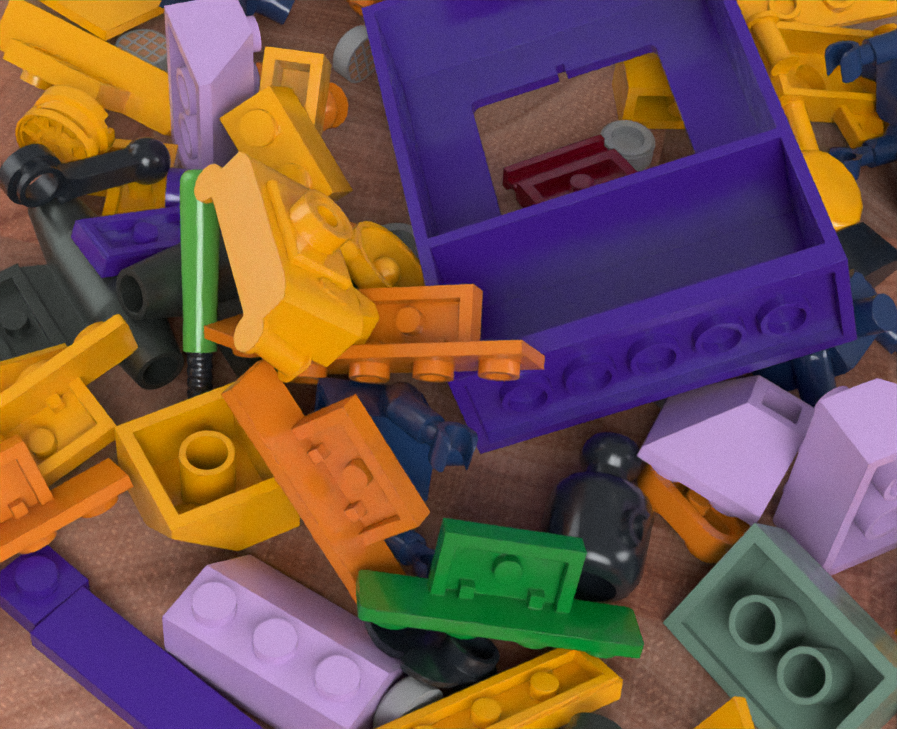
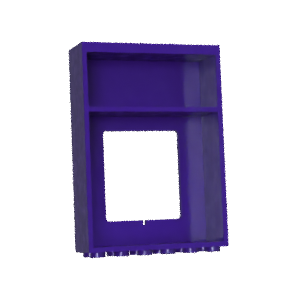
M385 0L362 8L425 286L476 285L483 291L480 341L523 340L545 356L544 370H520V378L513 381L483 379L478 377V371L454 372V380L448 382L467 426L478 435L476 446L480 454L857 340L848 259L736 0ZM647 53L657 54L695 154L502 215L475 120V111L480 107L560 82L558 74L566 72L567 78L570 79Z

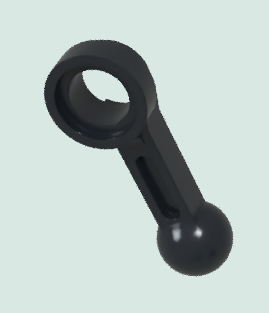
M139 137L131 141L125 149L70 163H61L45 145L31 144L18 149L5 160L0 168V188L12 202L29 208L43 206L53 198H56L63 205L76 197L132 182L142 185L155 184L167 175L171 158L166 146L153 137ZM40 176L36 181L30 184L35 178Z

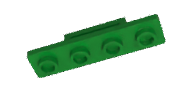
M443 518L428 579L371 570H359L356 580L358 618L362 621L373 622L386 629L400 630L409 627L439 631L458 639L490 638L512 641L530 649H542L548 646L584 651L591 656L605 659L615 656L640 658L644 647V641L633 609L625 606L574 599L587 554L583 538Z

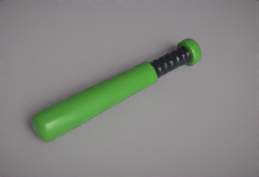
M203 169L187 170L180 178L183 351L187 352L188 399L213 390L212 358L213 352L217 351V343L204 339V326L217 322L220 226L213 202L209 204L202 203L194 195L196 180Z

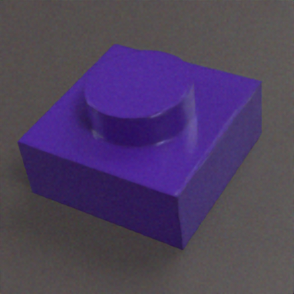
M46 545L33 553L21 554L0 571V607L30 633L81 586L90 591L89 580L50 546Z

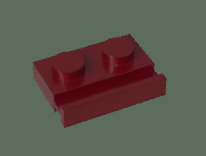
M599 134L504 167L502 186L506 190L512 189L516 193V201L522 208H526L624 177L637 171L615 148L608 150L604 146L605 138Z

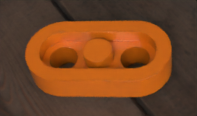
M647 462L637 477V485L649 498L653 511L660 514L685 541V545L690 553L703 562L710 564L718 563L750 528L749 524L738 517H729L718 512L711 506L708 499L682 483L672 482L660 476Z

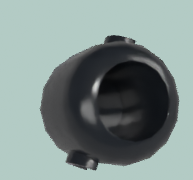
M597 433L586 441L579 455L583 471L561 478L555 484L547 498L540 529L538 530V532L583 538L587 554L574 596L578 600L612 603L624 599L640 583L644 571L654 522V512L649 498L637 485L632 483L642 470L643 461L637 457L640 448L632 439L618 433Z

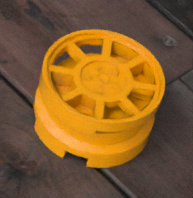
M56 85L48 88L35 102L34 107L30 108L18 121L15 136L19 148L31 144H42L47 146L61 163H70L107 153L114 143L115 129L107 127L104 121L108 117L107 112L90 95L71 86Z

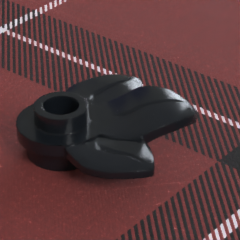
M364 621L366 631L373 643L387 655L401 659L400 667L402 671L423 684L439 688H453L461 691L498 674L496 664L500 659V654L489 638L458 639L445 632L409 627L391 630L380 627L373 622Z

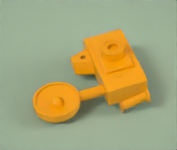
M765 10L753 14L745 22L835 231L838 232L860 223L863 203L861 191L855 178L841 161L829 153L819 151L811 122L836 123L852 149L861 147L864 141L883 136L889 123L882 120L876 112V82L858 77L853 82L845 84L842 81L840 65L827 76L825 49L830 44L840 41H855L860 46L864 39L892 31L897 28V24H885L871 31L779 21L778 13L773 10Z
M238 152L224 167L217 164L208 165L196 180L194 187L196 199L205 204L212 202L214 204L244 313L235 329L234 345L242 353L253 354L255 352L278 370L279 380L285 383L292 381L299 374L303 373L309 367L311 361L328 367L352 345H364L380 318L375 303L355 289L352 281L358 289L425 286L419 259L398 236L382 225L371 221L359 222L352 228L348 217L331 198L322 192L305 187L247 154Z

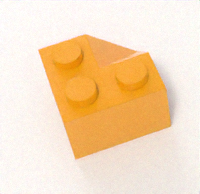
M234 382L114 427L118 466L129 476L134 486L127 491L146 526L170 539L241 551L300 526L299 514L283 489L276 482L270 469L244 429L237 422L235 415L221 395Z

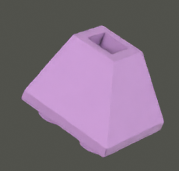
M760 375L713 383L667 397L637 457L649 463L660 476L672 482H680L708 499L711 506L718 512L729 517H738L752 526L760 519L796 456L799 446L804 441L814 415V407Z

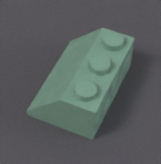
M754 523L663 622L730 698L734 696L746 698L753 723L758 729H881L897 713V643L784 528Z

